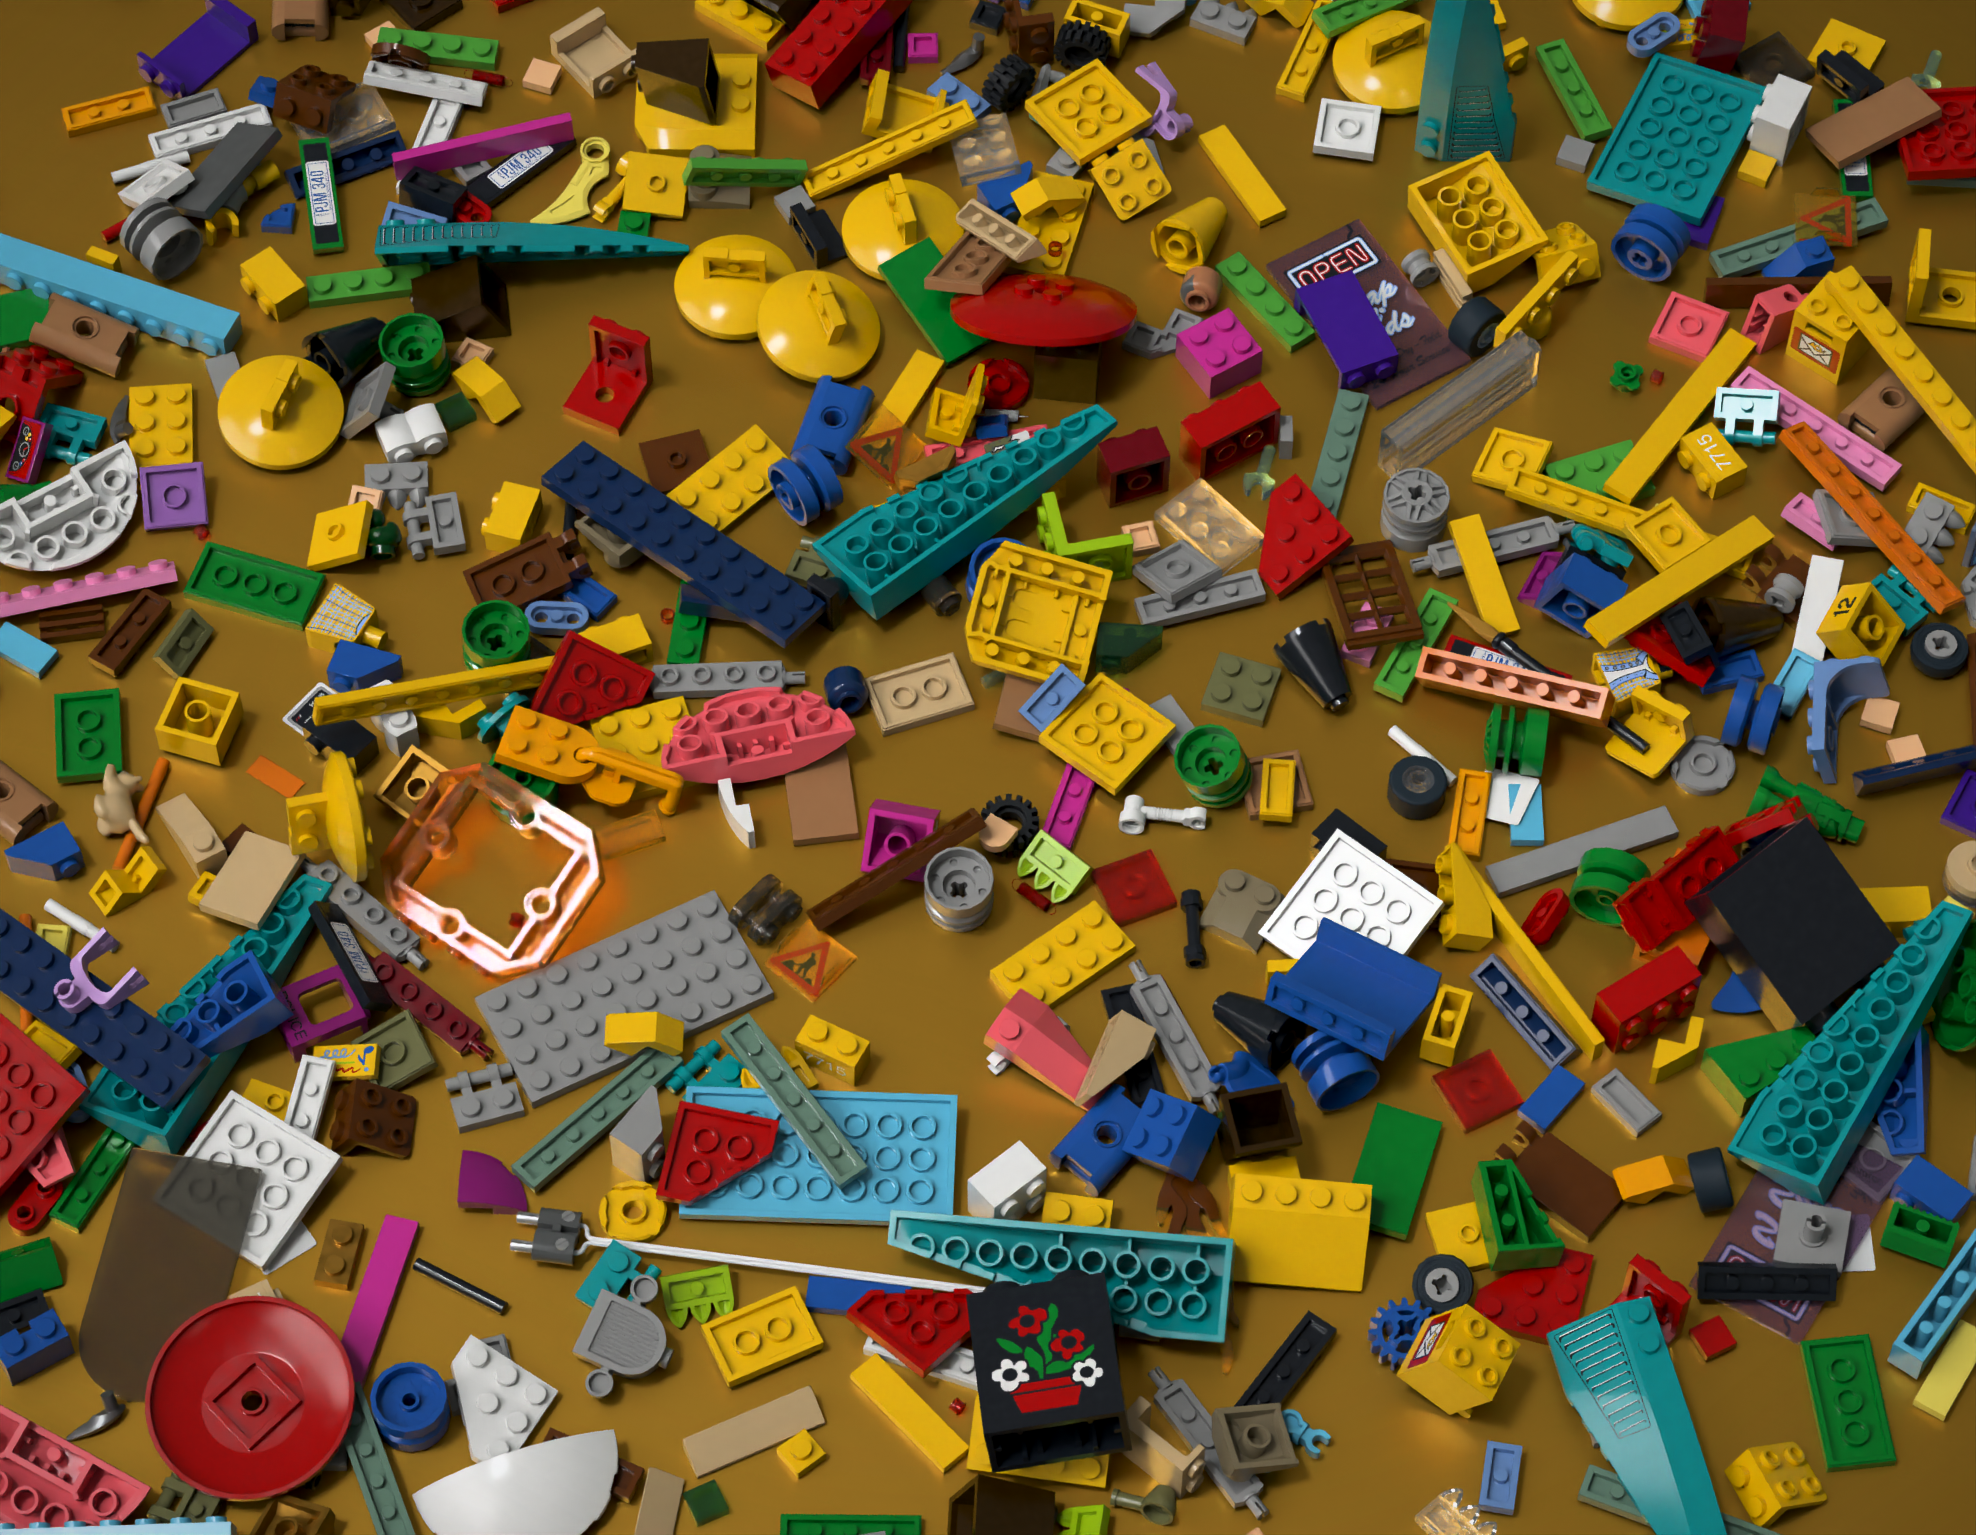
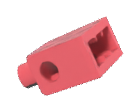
M1787 284L1755 295L1741 334L1757 343L1755 350L1759 355L1789 338L1794 311L1809 293L1801 295L1793 285Z

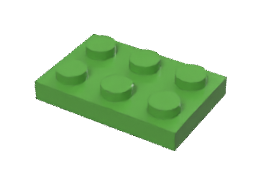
M1630 439L1546 464L1543 474L1622 502L1602 489L1604 483L1633 449L1634 445ZM1651 479L1633 502L1654 496L1655 486Z

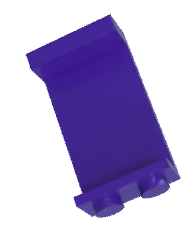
M205 0L207 12L154 58L151 59L142 51L136 54L139 65L138 71L144 80L155 83L170 98L174 97L178 100L194 95L259 39L256 20L228 0Z
M1352 270L1295 290L1294 308L1300 316L1308 315L1339 371L1338 389H1355L1364 383L1378 378L1384 379L1397 372L1399 353Z

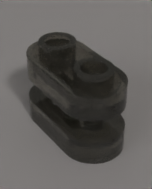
M768 874L734 905L729 913L728 921L739 930L750 925L747 936L757 945L770 944L776 939L780 929L788 921L791 923L799 917L803 910L801 906L802 898L791 889L781 894L783 882L773 874Z

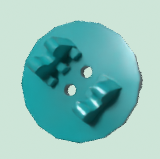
M517 692L507 696L502 702V708L495 714L492 712L487 713L478 721L477 726L481 730L477 738L480 742L487 744L499 737L502 738L515 705L528 709L531 700L525 695L520 696Z

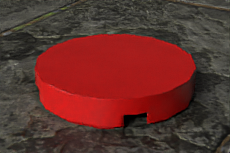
M989 358L980 362L985 364L984 375L988 376L985 391L983 394H980L985 396L982 410H1016L1020 408L1027 400L1030 390L1028 373L1019 363L1007 358H1003V360ZM978 364L971 370L969 374L967 389L969 388V385L972 381Z

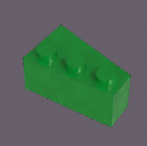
M1805 1025L1706 1048L1700 1068L1741 1118L1748 1114L1758 1094L1766 1086L1770 1087L1779 1078L1778 1073L1787 1064L1791 1065L1802 1053L1801 1049L1809 1041L1813 1042L1816 1037Z
M1512 1159L1478 1161L1471 1185L1491 1272L1558 1266L1565 1249V1244L1552 1231L1548 1224L1549 1219L1544 1211L1541 1212L1532 1198V1191Z

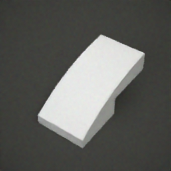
M731 778L718 780L720 804L731 829L749 849L756 848L755 831L749 803L736 805Z

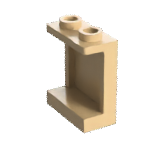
M599 7L594 8L550 35L551 54L594 99L610 92L615 86L626 79L637 75L631 69V56L636 55V48L631 51L606 25L605 13Z
M1140 1396L1127 1410L1132 1450L1121 1453L1161 1485L1172 1488L1176 1493V1497L1181 1500L1188 1491L1190 1493L1195 1492L1204 1480L1203 1469L1206 1464L1204 1461L1205 1447L1198 1444L1188 1456L1175 1449L1150 1429L1151 1403Z

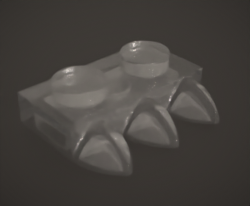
M1461 1488L1449 1489L1439 1494L1415 1515L1414 1520L1428 1535H1495L1497 1530V1523L1493 1521L1473 1526L1479 1517V1505H1468L1457 1510L1463 1496Z

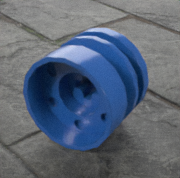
M1320 1030L1303 1040L1292 1053L1291 1061L1299 1071L1301 1079L1304 1082H1308L1307 1090L1321 1111H1334L1347 1107L1365 1097L1379 1082L1380 1073L1367 1053Z

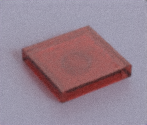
M1151 849L1096 868L1090 874L1111 919L1119 928L1177 907V900Z
M1491 1049L1445 1069L1431 1078L1432 1084L1464 1134L1518 1110L1524 1103Z

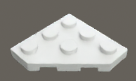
M473 1335L469 1336L450 1366L459 1396L458 1402L463 1425L466 1427L471 1460L476 1463L521 1449L558 1393V1390Z

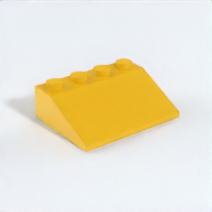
M1486 151L1408 186V209L1435 250L1437 251L1441 248L1446 250L1473 293L1493 285L1549 243V238L1490 151Z
M1235 1173L1231 1178L1227 1238L1234 1239L1236 1243L1233 1281L1361 1293L1370 1225L1372 1185Z

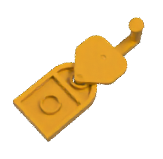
M515 705L494 758L495 762L560 784L582 783L590 798L615 807L623 806L630 801L638 780L667 790L665 798H662L658 804L660 811L665 815H673L676 812L684 788V779L680 774L640 761L634 755L615 748H601L594 736L584 728Z

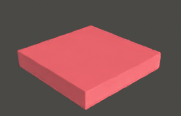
M1672 291L1649 336L1648 343L1702 363L1715 347L1728 321L1730 312Z

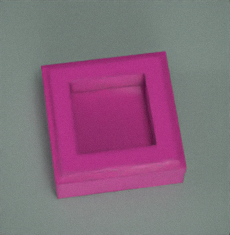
M908 33V64L938 63V33Z

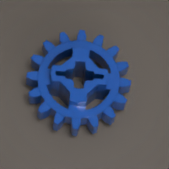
M1402 1298L1401 1305L1396 1306L1393 1300H1389L1388 1310L1379 1306L1376 1313L1377 1318L1371 1317L1369 1327L1371 1329L1368 1330L1367 1340L1372 1341L1370 1351L1371 1353L1380 1352L1378 1360L1380 1364L1389 1360L1391 1362L1390 1370L1394 1371L1398 1365H1402L1425 1319L1431 1317L1432 1308L1429 1306L1424 1310L1420 1309V1300H1416L1413 1306L1408 1305L1406 1298ZM1384 1328L1386 1329V1335L1389 1336L1387 1342H1385L1382 1333Z

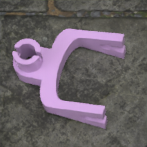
M1149 63L1147 67L1144 65L1138 66L1135 72L1160 92V103L1153 116L1152 124L1138 133L1148 137L1159 132L1166 140H1173L1183 136L1184 133L1190 132V129L1193 128L1192 118L1186 113L1179 115L1174 110L1177 101V91L1173 88L1157 63Z
M104 927L71 960L70 969L74 979L72 981L62 979L54 987V994L59 999V1003L69 1013H79L92 1002H95L103 1009H111L150 984L133 966L111 991L102 992L95 987L88 974V964L119 944Z

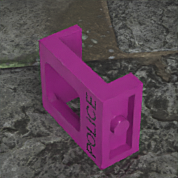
M339 965L280 988L294 1015L279 1024L278 1028L295 1063L301 1061L303 1054L307 1055L306 1048L358 1026L363 1034L369 1031L367 1019L372 1018L370 1010L362 1009ZM338 982L351 1010L321 1023L311 1024L301 1006L299 998L328 984Z

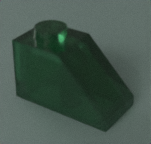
M1099 622L1095 671L1110 675L1118 673L1128 674L1162 649L1163 626Z

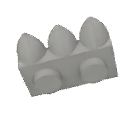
M1200 0L1190 17L1189 26L1244 46L1256 26L1257 13L1253 9L1246 10L1245 12L1239 11L1236 1L1224 6L1220 4L1219 0Z
M428 461L364 464L365 487L384 491L383 504L385 498L388 497L391 506L395 510H400L407 500V495H409L411 501L416 503L417 508H422L426 504L425 497L429 496Z
M1926 492L1904 530L1935 564L1944 563L1943 555L1934 545L1946 547L1955 544L1953 536L1944 527L1959 529L1966 525L1962 516L1955 510L1954 505Z

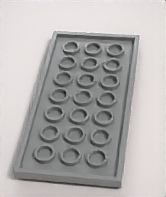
M713 890L475 997V1003L506 1061L510 1062L512 1071L532 1108H536L630 1065L650 1048L647 1046L633 1056L604 1046L605 1021L608 1014L662 1013L684 1022L683 1040L773 1000L774 992L717 893Z

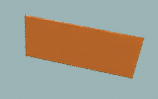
M262 755L246 771L286 798H292L305 784L304 781Z

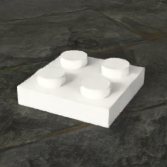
M1322 98L1313 153L1373 161L1382 106Z
M165 159L117 194L124 204L136 209L140 204L149 199L160 197L167 200L171 196L183 193L188 188V184L195 180L189 169Z

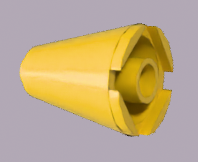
M1206 197L1160 221L1151 232V245L1155 255L1158 258L1162 256L1168 262L1165 265L1167 268L1179 274H1186L1193 267L1203 266L1228 217V212L1223 202L1214 197Z

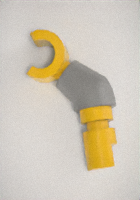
M269 159L256 166L210 220L205 219L206 240L209 245L212 246L217 241L216 230L220 228H229L232 231V236L239 237V220L237 215L242 204L248 201V196L254 193L253 189L259 191L281 177L277 166L272 160Z

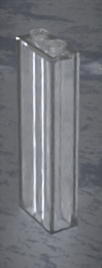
M1521 330L1384 427L1381 430L1377 465L1390 478L1395 473L1406 468H1423L1537 385L1542 353L1538 342L1531 337L1529 338Z

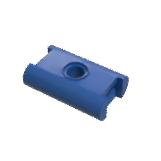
M830 375L821 376L816 384L790 456L797 449L810 444L824 455L836 475L846 474L855 451L849 443L860 438L875 397L874 392L864 385L859 390L832 382V376Z
M1116 1083L1102 1095L1048 1155L1054 1167L1058 1170L1062 1165L1087 1184L1085 1192L1096 1197L1132 1158L1131 1155L1122 1151V1148L1141 1110L1124 1096L1126 1088ZM1107 1136L1113 1143L1104 1144L1099 1141L1098 1137Z

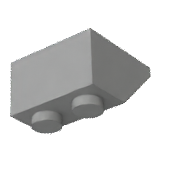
M652 1085L609 1134L613 1165L636 1181L647 1183L652 1178L656 1179L661 1175L665 1160V1146L657 1088Z

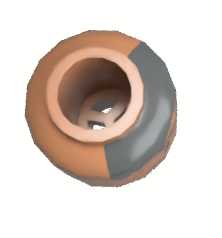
M1196 266L1189 269L1184 276L1180 289V298L1184 305L1196 312H1205L1213 309L1218 303L1223 287L1221 276L1215 270L1206 266Z

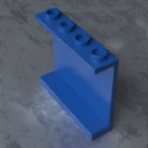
M1323 917L1316 941L1286 975L1276 971L1270 978L1264 1003L1384 1061L1436 998L1442 973Z

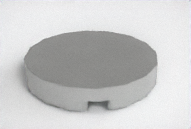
M1706 735L1694 736L1669 764L1671 777L1677 786L1687 793L1697 796H1713L1724 791L1731 783L1736 767L1731 750L1728 751L1724 747V743H1720V740Z

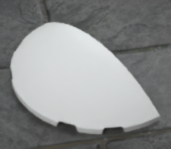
M123 440L71 467L70 474L18 501L13 497L1 503L0 562L6 566L27 571H58L88 562L111 547L121 536L128 521L132 518L138 497L136 463L126 441Z
M611 1429L578 1434L514 1450L446 1476L417 1491L412 1496L422 1519L429 1529L437 1535H582L593 1521L600 1519L611 1499L610 1490L614 1475L618 1473L619 1461L615 1431Z

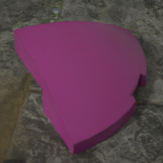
M463 1150L458 1185V1208H493V1214L517 1215L519 1211L528 1212L526 1195L516 1175H512L503 1166L501 1161L490 1155Z

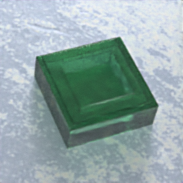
M462 391L434 404L441 421L449 433L477 420L475 410Z
M715 1479L683 1493V1499L697 1527L729 1514V1507Z

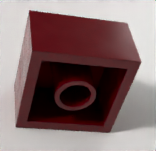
M1749 0L1703 1L1701 17L1696 16L1692 27V34L1697 35V39L1693 40L1690 49V57L1694 58L1693 64L1727 75L1730 74L1745 44Z
M1157 426L1148 429H1138L1131 434L1118 438L1111 437L1098 443L1096 480L1109 509L1169 490L1170 453Z

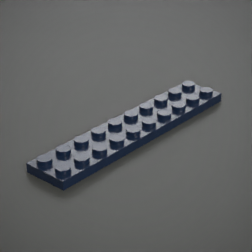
M582 441L541 476V485L783 648H786L826 611V602L814 594H810L804 587L585 441Z
M0 908V992L169 1113L210 1063L211 1059L127 998L108 1010L92 1002L79 1013H69L59 1003V999L54 994V987L62 979H69L71 981L74 979L70 969L72 959ZM88 971L89 977L97 989L102 992H109L113 989Z

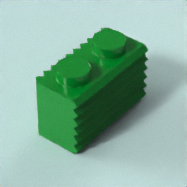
M1897 1201L1893 1204L1880 1245L1946 1268L1960 1225L1958 1222L1953 1224L1952 1220L1946 1221L1945 1217L1940 1219L1938 1215L1927 1214L1925 1210L1920 1212L1919 1208L1907 1207L1905 1203L1901 1205Z

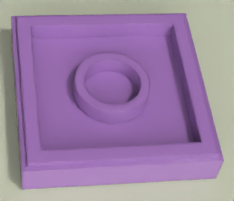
M203 462L139 468L144 528L146 532L209 526Z

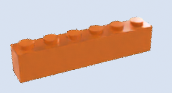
M1423 646L1414 676L1423 687L1506 706L1515 705L1516 708L1527 710L1528 707L1549 710V716L1606 729L1615 702L1613 693L1606 687Z

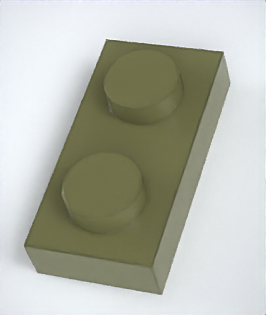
M192 608L187 609L152 659L174 679L179 676L182 677L214 631V628Z

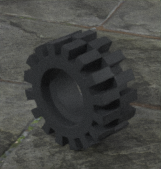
M1076 20L1075 24L1072 21L1067 22L1066 25L1063 24L1059 30L1053 54H1056V60H1062L1061 65L1063 67L1069 65V70L1073 72L1075 69H1080L1097 58L1105 66L1111 48V38L1106 37L1107 32L1105 30L1099 31L1100 26L1095 25L1091 27V22L1086 21L1085 24H1082L1081 20Z
M1009 54L1007 58L1003 57L1000 60V64H995L994 71L988 73L989 79L983 83L985 87L982 88V97L1001 112L1007 113L1008 110H1014V106L1018 107L1021 104L1020 100L1022 98L1025 100L1028 96L1026 94L1027 91H1031L1033 88L1031 84L1036 80L1034 77L1036 75L1035 69L1016 54Z
M1006 794V800H1002L1000 795L996 796L995 804L991 800L986 803V809H982L981 817L985 821L989 814L992 813L1002 820L1012 818L1021 822L1022 828L1018 831L1017 837L1007 849L1002 851V857L1007 858L1008 852L1013 853V858L1019 857V850L1024 853L1039 832L1038 811L1036 807L1032 808V802L1028 799L1023 803V796L1017 795L1016 800H1012V794Z

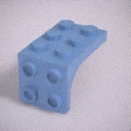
M1860 656L1854 659L1842 660L1832 658L1826 661L1814 662V680H1809L1808 683L1810 700H1813V708H1808L1807 711L1809 727H1812V735L1807 736L1808 755H1813L1814 771L1820 773L1824 784L1837 783L1838 726L1843 713L1858 701L1868 698L1887 697L1890 694V687L1881 661L1877 657Z

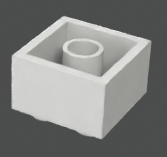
M1778 74L1773 84L1768 83L1762 96L1764 102L1762 106L1756 105L1750 122H1753L1747 135V141L1751 142L1749 149L1777 159L1776 165L1782 167L1805 124L1813 86L1782 74Z
M1019 1140L968 1179V1212L973 1217L1018 1221L1028 1212H1036L1044 1204L1047 1168Z

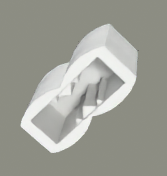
M434 403L419 405L405 413L394 414L375 423L376 435L388 463L411 462L418 455L436 454L448 445L447 433Z
M386 679L372 687L384 686L393 683ZM412 710L370 717L375 727L384 733L388 748L398 757L403 756L412 744L420 748L417 721Z

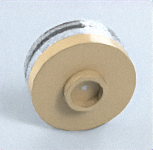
M1976 841L1963 842L1950 852L1942 877L1947 893L1962 905L1970 908H1976Z

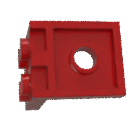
M593 315L588 323L592 361L563 405V414L619 436L653 382L650 337L639 330H631L618 325L611 319H603ZM603 394L613 396V399L609 402L597 400Z
M31 345L30 348L24 349L15 348L12 351L0 353V405L5 408L7 398L12 399L15 404L13 414L17 416L3 438L14 444L23 416L39 420L50 389L81 384L84 372L74 368L73 362L63 358L56 359L48 355L49 351L37 345Z
M1796 795L1728 825L1723 833L1733 847L1780 825L1784 826L1808 817L1817 831H1819V825L1815 816L1812 813H1807L1800 796Z
M1637 1253L1628 1264L1622 1293L1609 1306L1650 1296L1668 1348L1683 1331L1692 1296L1683 1284L1675 1280L1672 1281L1664 1275L1654 1261L1644 1259Z

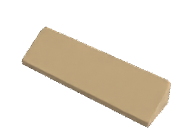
M973 198L956 214L957 224L961 228L1017 263L1047 253V250L1038 238Z
M809 1385L684 1438L683 1449L698 1479L785 1442L804 1428L808 1432L825 1424V1420L814 1392Z
M649 1467L634 1535L674 1534L685 1479L657 1468Z

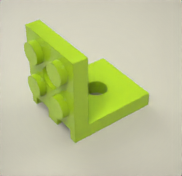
M1055 492L1042 493V506L1037 507L1039 524L1036 525L1039 543L1045 544L1046 550L1044 552L1113 571L1111 582L1132 578L1134 543L1131 533L1068 544Z

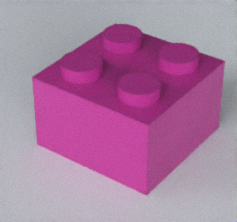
M1229 307L1176 335V358L1209 399L1261 373L1263 350Z

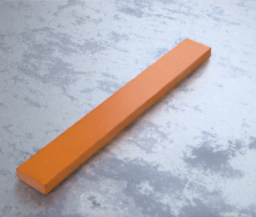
M1805 421L1781 431L1778 438L1939 615L1955 609L1964 603L1966 597Z

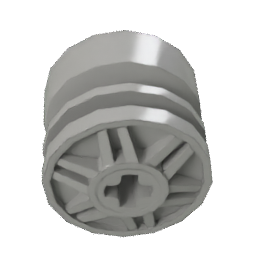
M160 197L149 199L140 204L127 217L119 235L120 244L158 280L165 281L175 278L186 271L200 254L203 245V234L186 217H182V214L170 202Z
M1419 467L1406 468L1395 473L1386 482L1380 516L1381 533L1386 540L1390 539L1393 546L1398 550L1410 553L1424 552L1428 550V545L1439 543L1443 539L1447 525L1450 494L1449 488L1442 477L1431 470Z
M959 846L946 848L937 853L927 864L924 875L926 912L932 921L944 930L957 933L971 931L982 925L991 914L994 903L992 867L987 859L974 849Z

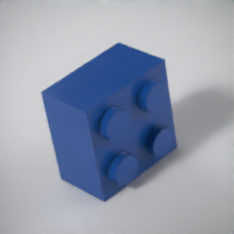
M1574 552L1546 577L1534 607L1588 639L1591 634L1583 627L1587 619L1624 597L1628 584L1620 580L1615 574L1595 565L1589 558Z
M1150 1089L1122 1151L1148 1166L1193 1182L1221 1120L1198 1105Z

